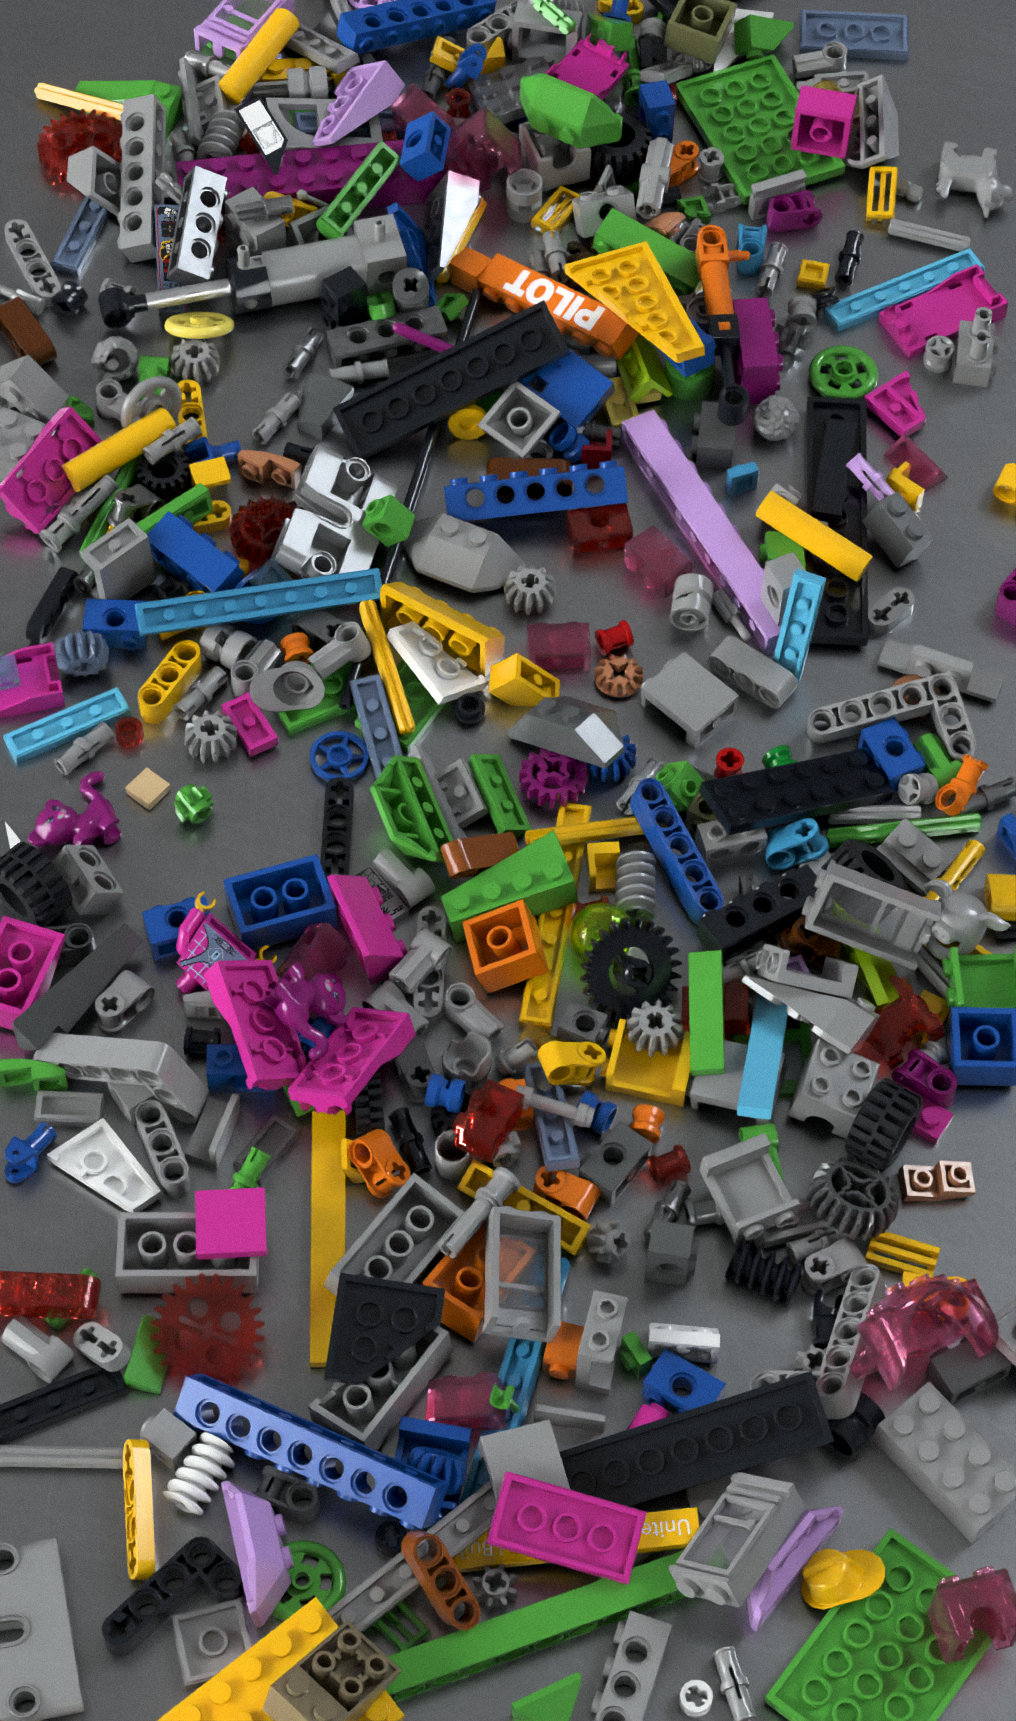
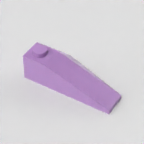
M386 60L350 67L335 89L336 102L333 101L328 105L327 110L330 112V115L321 121L312 141L315 147L335 143L398 101L400 98L399 94L405 87V84Z

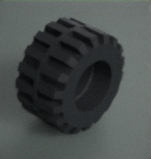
M624 111L618 113L623 117L621 139L617 142L590 147V178L599 179L607 165H611L615 183H620L621 186L627 185L628 181L633 183L637 181V177H640L641 167L646 162L648 146L652 138L651 131L647 128V124L644 121H639L638 116H630L628 112Z
M847 839L821 867L826 870L832 859L836 861V864L903 890H908L902 875L886 856L874 847L856 839ZM835 883L830 894L848 913L871 924L882 903L880 899ZM887 903L878 923L880 924L896 906Z
M20 842L0 857V899L19 920L40 927H46L72 905L71 892L64 877L41 851L28 843Z
M888 1078L878 1082L867 1096L855 1117L846 1139L845 1152L879 1169L881 1172L889 1168L902 1151L918 1121L923 1107V1097Z

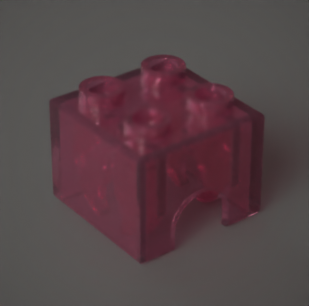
M484 107L451 129L445 165L452 172L479 180V193L482 195L491 189V180L500 169L507 167L508 175L510 176L522 168L521 141Z
M986 1566L974 1571L972 1577L960 1580L958 1575H952L938 1581V1586L927 1609V1614L944 1663L948 1664L965 1659L963 1654L965 1652L964 1646H968V1640L974 1639L972 1629L982 1630L987 1633L996 1651L1014 1646L1016 1642V1593L1006 1568L995 1570L993 1566Z

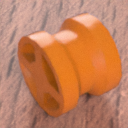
M292 633L280 641L279 648L281 653L285 655V664L291 661H302L311 665L308 658L314 652L309 648L310 640L306 634Z
M647 1104L633 1107L631 1117L634 1121L629 1127L651 1143H658L661 1137L659 1127L664 1124L665 1113L661 1109Z

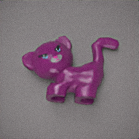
M96 771L82 778L79 791L91 800V803L82 814L77 815V812L72 807L64 805L58 800L50 799L46 802L45 808L38 814L35 821V829L30 833L28 841L32 845L42 848L48 845L61 846L70 841H73V845H93L94 840L98 837L106 845L118 841L121 838V831L116 824L120 820L115 815L113 805L99 791L92 788V785L104 781V773Z
M296 961L277 982V985L268 994L263 1003L277 1015L285 1026L296 1029L303 1037L315 1043L316 1046L310 1049L308 1054L310 1059L316 1061L325 1057L329 1044L325 1034L308 1023L309 1011L323 1018L329 1025L343 1026L346 1020L343 1012L346 1005V993L342 987V980L336 974L316 973L308 981L304 980V967Z

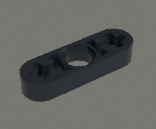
M65 567L58 569L28 621L26 627L27 639L40 644L47 640L76 589L73 580L78 575L77 571Z

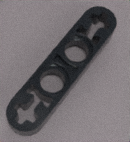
M344 777L331 779L325 789L320 863L327 883V876L332 874V863H338V875L350 874L354 786L349 779ZM339 789L344 790L342 804H337L336 794ZM338 814L347 818V821L342 825H334L329 820L332 816ZM336 841L345 845L343 851L337 853L331 852L327 847L330 843Z

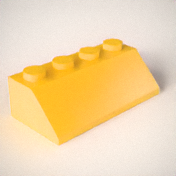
M401 581L383 584L380 588L381 621L383 626L391 629L414 621L442 643V650L454 659L460 657L467 663L466 668L478 676L483 675L485 678L490 673V667L496 664L503 656L505 635L501 634L496 628L488 627L476 621L471 615L461 613L449 607L444 601L436 600L424 594L419 588L409 586Z

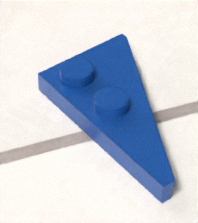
M396 202L388 206L387 211L388 214H393L407 255V267L419 269L428 278L426 261L428 250L427 246H425L424 231ZM429 280V302L427 308L433 307L437 303L434 282Z

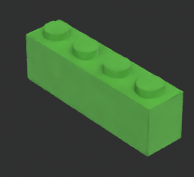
M612 208L595 233L592 248L596 249L599 254L647 241L676 295H688L693 292L697 294L702 286V280L698 279L696 259L693 252Z

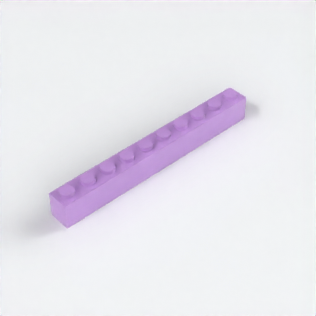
M654 409L623 421L622 443L719 588L725 589L741 612L739 614L741 621L763 654L768 656L775 653L781 625L777 626L761 601L765 568H761L756 561L753 549L745 545L741 539L738 527L730 523L723 505L716 502L712 496L710 486L707 482L701 480L695 464L691 460L688 461L683 453L680 442L677 439H673L669 433L666 421L660 419Z

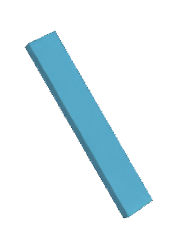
M968 248L841 299L833 305L824 307L823 314L838 333L878 317L880 312L892 305L901 304L927 293L959 271L978 264L984 272L985 266L974 252Z
M759 993L757 994L737 1105V1115L771 1120L788 1019V1012L786 1011L788 1006L784 1003L781 1006L776 1005Z

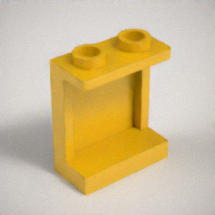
M620 1018L618 1028H611L607 1048L612 1049L611 1057H606L601 1068L600 1076L606 1077L605 1090L683 1107L687 1083L691 1074L690 1032L685 1031L684 1039H678L679 1042L676 1049L668 1047V1053L665 1056L656 1050L655 1054L650 1058L648 1049L645 1048L637 1052L636 1043H629L628 1033L630 1031L626 1028V1019Z

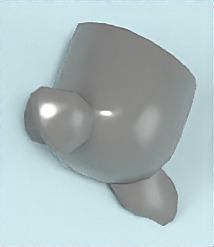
M931 880L923 885L924 889L934 891L940 897L938 901L941 902V918L939 922L933 921L931 935L927 943V949L934 957L942 960L943 958H948L950 950L940 945L935 938L943 944H950L954 941L960 942L957 947L958 955H969L979 944L987 928L1005 931L1011 926L998 915L987 912L984 904L968 892L952 890L951 886L944 880Z

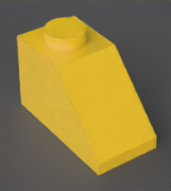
M516 653L490 667L489 693L510 706L534 707L545 697H559L560 680L519 653Z

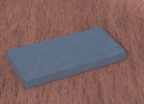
M801 9L800 54L823 50L824 45L837 41L847 47L848 58L908 61V15Z

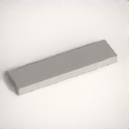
M300 24V27L285 45L287 48L317 64L325 65L327 69L336 74H340L360 62L358 53Z

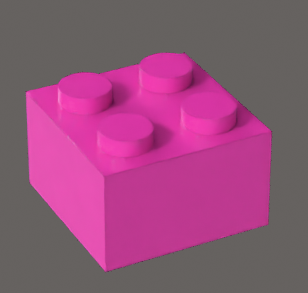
M801 85L795 109L790 149L845 159L851 136L857 95Z

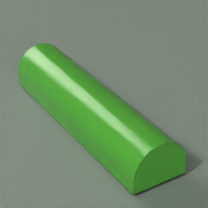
M382 140L375 146L317 220L316 226L326 238H339L345 234L400 163L401 157Z
M199 483L139 521L136 525L148 534L168 511L176 517L179 515L184 516L193 525L213 512L209 489Z

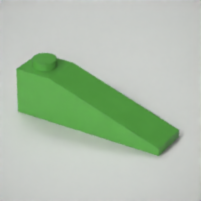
M155 80L80 81L75 89L76 92L123 104V100L155 94L166 108L165 145L169 139V134L173 131L183 112L181 87ZM83 111L94 118H102L109 122L110 127L116 131L123 129L120 120Z

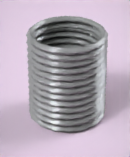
M448 1130L438 1136L435 1142L434 1166L443 1178L448 1180L463 1178L471 1164L472 1143L470 1138L459 1130ZM449 1149H457L466 1156L457 1161H449L443 1158L441 1154Z

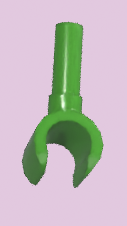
M494 1385L489 1399L490 1404L498 1409L509 1408L512 1413L519 1411V1406L513 1400L515 1387L508 1385L506 1391H503L497 1385Z

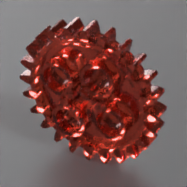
M82 108L80 114L77 115L73 110H70L69 117L60 113V121L50 119L51 127L43 126L44 134L38 135L39 143H37L39 161L43 163L44 171L49 170L51 178L59 176L60 183L67 179L68 157L91 146H95L119 163L122 161L120 138L122 137L123 126L122 124L116 125L115 117L107 120L106 112L97 116L96 109H93L90 114H86L85 109Z
M200 1273L198 1283L196 1284L188 1276L185 1278V1289L175 1283L172 1285L176 1294L174 1297L167 1293L162 1295L168 1305L166 1307L156 1306L154 1309L162 1315L161 1319L152 1320L150 1323L160 1328V1332L150 1336L152 1340L161 1341V1345L154 1350V1354L165 1353L166 1357L160 1365L166 1366L172 1363L174 1365L170 1375L172 1377L180 1371L183 1372V1384L186 1376L198 1373L206 1374L217 1380L221 1377L226 1384H230V1373L233 1372L241 1378L243 1371L240 1365L243 1364L251 1368L254 1363L248 1357L249 1354L260 1355L261 1350L254 1345V1342L265 1340V1336L256 1333V1329L265 1325V1321L255 1320V1315L261 1312L262 1308H251L249 1304L254 1300L255 1295H249L244 1298L242 1296L245 1288L244 1284L236 1289L231 1288L233 1283V1277L231 1276L224 1284L220 1283L219 1273L214 1274L211 1282H207L205 1274ZM200 1297L206 1300L208 1303L206 1315L199 1317L191 1312L190 1302L193 1298ZM232 1311L239 1315L241 1324L237 1330L231 1331L223 1326L222 1316L224 1313ZM185 1316L200 1325H206L211 1321L214 1323V1331L235 1338L237 1344H230L215 1335L205 1339L202 1337L203 1330L180 1322L179 1317ZM187 1330L192 1333L194 1344L191 1348L182 1349L177 1345L175 1338L178 1331ZM219 1344L225 1348L227 1354L225 1361L215 1363L210 1360L208 1348L211 1345Z

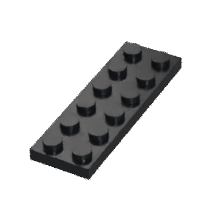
M864 748L701 782L699 788L700 794L728 835L890 801L895 792Z

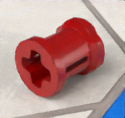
M625 620L619 621L618 625L612 628L596 630L594 634L597 646L603 656L610 654L611 650L626 645L629 648L634 645L631 628Z
M731 747L720 750L716 756L717 767L714 771V777L718 779L742 774L741 769L744 765V756L741 751Z

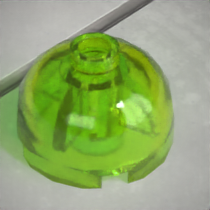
M604 902L587 905L578 911L569 927L570 948L576 957L582 962H588V958L583 953L585 950H593L590 939L593 938L599 941L598 931L602 928L609 932V923L611 921L620 925L622 918L625 917L630 920L626 912L614 904ZM632 947L623 949L626 955H628ZM612 960L610 966H613V965H614V963H615L614 960Z

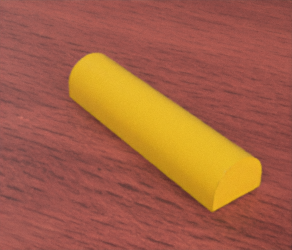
M276 8L219 81L218 85L231 105H239L300 27L299 20L289 10Z
M159 407L147 416L140 418L61 466L74 491L80 492L103 478L105 474H110L142 455L144 447L161 438L164 431L175 429L177 427L176 423L166 409Z
M774 491L768 493L755 514L757 518L856 582L864 575L873 557Z
M473 1159L457 1189L475 1199L477 1190L480 1187H485L493 1178L494 1170ZM521 1185L516 1193H511L503 1202V1206H510L517 1210L530 1212L544 1211L550 1215L561 1216V1248L574 1256H577L587 1243L588 1234L593 1228L587 1222Z

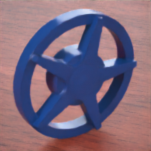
M333 731L322 735L314 742L310 750L312 769L316 775L327 781L335 777H344L352 781L363 774L369 762V753L365 742L357 735L346 731ZM343 738L341 744L332 745L330 748L322 745L326 741ZM349 740L355 742L362 749L364 755L352 754L351 749L348 747ZM317 750L327 756V762L320 767L315 761ZM362 762L357 770L348 773L347 767L351 763ZM333 768L340 770L343 775H332L326 773V771Z

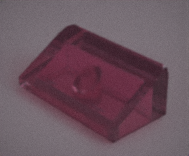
M905 434L884 454L896 468H899L905 461L910 463L911 468L908 479L925 489L924 493L948 478L944 471Z

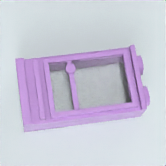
M223 0L200 26L197 25L194 28L195 49L201 51L211 40L213 42V53L216 57L222 58L225 55L226 47L236 52L237 60L276 8H284L290 12L295 10L294 0Z

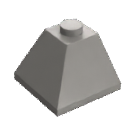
M95 146L69 156L67 182L86 197L118 217V212L121 208V200L118 189L121 186L119 162Z
M516 382L507 388L478 426L522 459H525L558 419L561 412L524 385Z

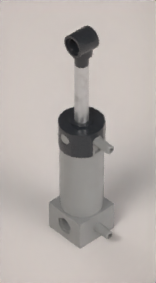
M393 214L354 221V235L264 252L256 251L249 253L247 245H239L237 248L238 255L225 258L226 278L134 296H131L130 292L125 293L121 288L113 287L102 291L98 296V302L104 324L112 329H119L128 325L132 318H135V313L230 296L235 312L239 315L270 309L273 306L320 298L322 294L321 280L349 266L367 284V296L378 292H390L393 294V279L397 272L407 268V255Z

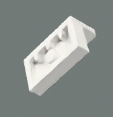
M650 1323L647 1351L652 1358H659L666 1348L686 1361L717 1364L720 1348L719 1330L709 1327Z

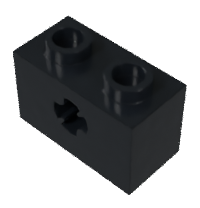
M351 266L321 280L322 294L320 299L323 305L321 318L326 328L335 329L368 321L367 284Z

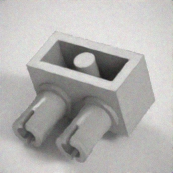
M987 307L977 308L974 321L960 320L952 383L987 387L989 376H995L997 359L992 358V355L997 354L999 337L994 336L995 324H991L992 311Z

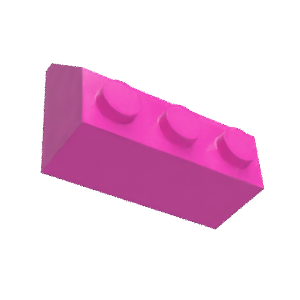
M336 874L327 876L329 888L336 906V913L370 986L388 979L389 973L408 952L403 940L396 941L393 935L396 927L390 913L384 914L380 907L384 902L378 887L371 888L367 877Z

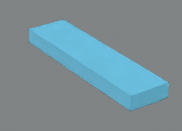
M797 568L793 575L773 661L793 673L799 683L802 678L827 578Z
M116 687L4 734L3 737L15 762L19 764L69 743L78 737L87 735L101 722L109 726L132 716L122 693Z

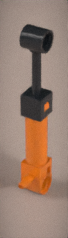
M706 225L698 231L695 259L698 279L702 280L707 316L706 334H710L715 341L716 350H714V355L721 358L724 387L720 391L717 417L725 425L736 426L743 423L746 419L749 393L743 386L736 384L732 355H738L741 336L738 315L734 314L728 268L729 262L749 260L750 252L728 250L725 231L716 225Z

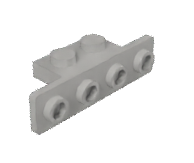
M185 57L179 59L180 70L178 74L183 84L181 95L186 106L184 116L189 127L187 137L193 146L199 148L213 114L219 110H228L227 97L218 85L222 79L219 74L199 83L197 71Z
M887 639L878 662L880 666L908 675L917 674L921 677H929L941 673L948 674L954 678L960 692L990 702H996L1005 678L1001 674L974 666V662L918 644L911 646L893 639Z
M413 745L410 749L414 757L419 758L453 840L467 838L463 828L483 817L489 811L466 762L460 758L437 773L429 755L418 745Z

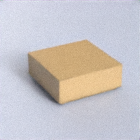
M146 767L125 787L127 795L150 811L171 790V787L167 781Z

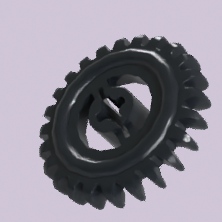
M624 917L621 919L620 925L611 921L609 923V932L601 928L598 931L600 940L590 939L593 950H585L583 953L588 958V962L580 964V968L587 970V973L580 977L581 982L588 983L583 989V994L587 996L592 995L588 1001L589 1006H598L597 1011L607 1014V1019L610 1022H616L617 1018L619 1021L621 1018L626 1019L627 1025V1020L632 1018L631 1013L634 1007L642 1009V1003L645 1000L651 1006H655L658 999L666 1003H672V1000L666 995V991H678V988L671 984L670 981L682 978L680 974L672 971L673 967L682 965L681 961L671 959V956L678 953L679 949L667 947L674 940L673 937L668 935L662 936L665 929L660 926L654 928L655 923L651 920L643 923V920L639 917H635L632 921ZM630 947L640 948L646 954L649 963L645 960L626 955L623 949ZM612 960L615 961L613 966L615 979L619 983L633 987L636 992L621 994L612 986L609 979V968Z

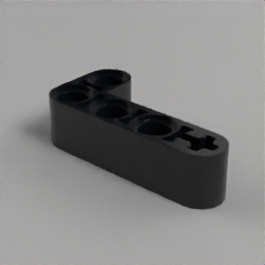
M200 1536L191 1539L106 1618L102 1626L106 1648L114 1656L122 1657L129 1655L201 1587L218 1603L241 1598L244 1587L239 1567L209 1538ZM199 1553H207L211 1556L203 1564H197L192 1561L194 1556ZM228 1577L236 1581L234 1586L228 1589H222L217 1586L218 1582L223 1578ZM172 1578H180L184 1581L182 1586L177 1589H169L165 1586ZM147 1603L157 1606L155 1611L149 1615H143L138 1612L139 1608ZM116 1631H118L121 1634L126 1632L127 1636L124 1638H122L119 1635L114 1637L113 1634Z

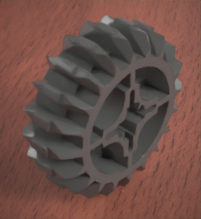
M841 1156L838 1160L830 1158L827 1163H821L820 1167L816 1169L808 1183L806 1199L811 1203L809 1209L817 1212L816 1219L827 1222L826 1228L833 1227L837 1229L839 1235L847 1233L851 1239L858 1235L865 1241L869 1236L877 1238L879 1234L885 1233L890 1228L898 1214L900 1197L895 1194L897 1187L889 1184L890 1177L881 1176L879 1169L868 1167V1163H858L856 1158L848 1161L845 1157Z

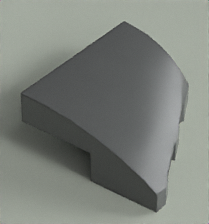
M307 374L304 379L297 428L323 440L338 422L333 408L351 399L354 395V387L327 376Z

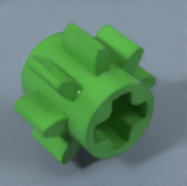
M193 784L186 785L175 796V813L182 822L189 819L191 823H201L212 813L211 806L214 803L211 799L213 796L205 786L199 789Z

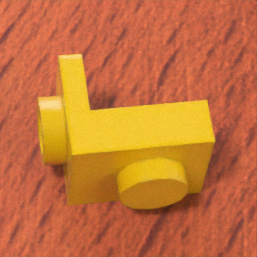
M905 461L899 468L895 467L890 471L886 478V483L896 493L899 492L914 513H916L921 508L925 489L908 479L911 464Z

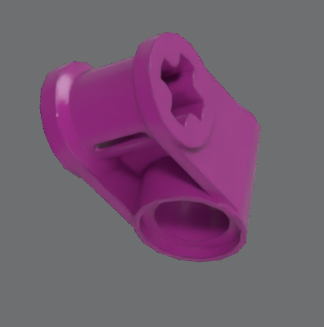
M803 190L797 193L773 196L768 205L765 221L767 228L775 233H783L790 230L812 228L818 225L823 218V214L815 206L814 194L809 190Z
M912 1049L908 1053V1060L903 1066L895 1069L891 1074L894 1082L901 1083L944 1109H948L954 1102L957 1088L956 1075L919 1049ZM943 1087L946 1089V1091H939L935 1088Z

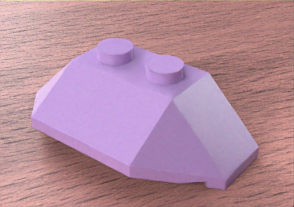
M230 1481L221 1482L248 1611L255 1627L258 1628L264 1626L291 1584L289 1569L294 1567V1561L290 1547H283L281 1536L287 1535L286 1526L282 1514L275 1515L269 1501Z
M833 1506L805 1509L746 1598L750 1628L755 1632L759 1630L800 1577L807 1561L813 1554L820 1551L840 1525L845 1511L843 1508Z

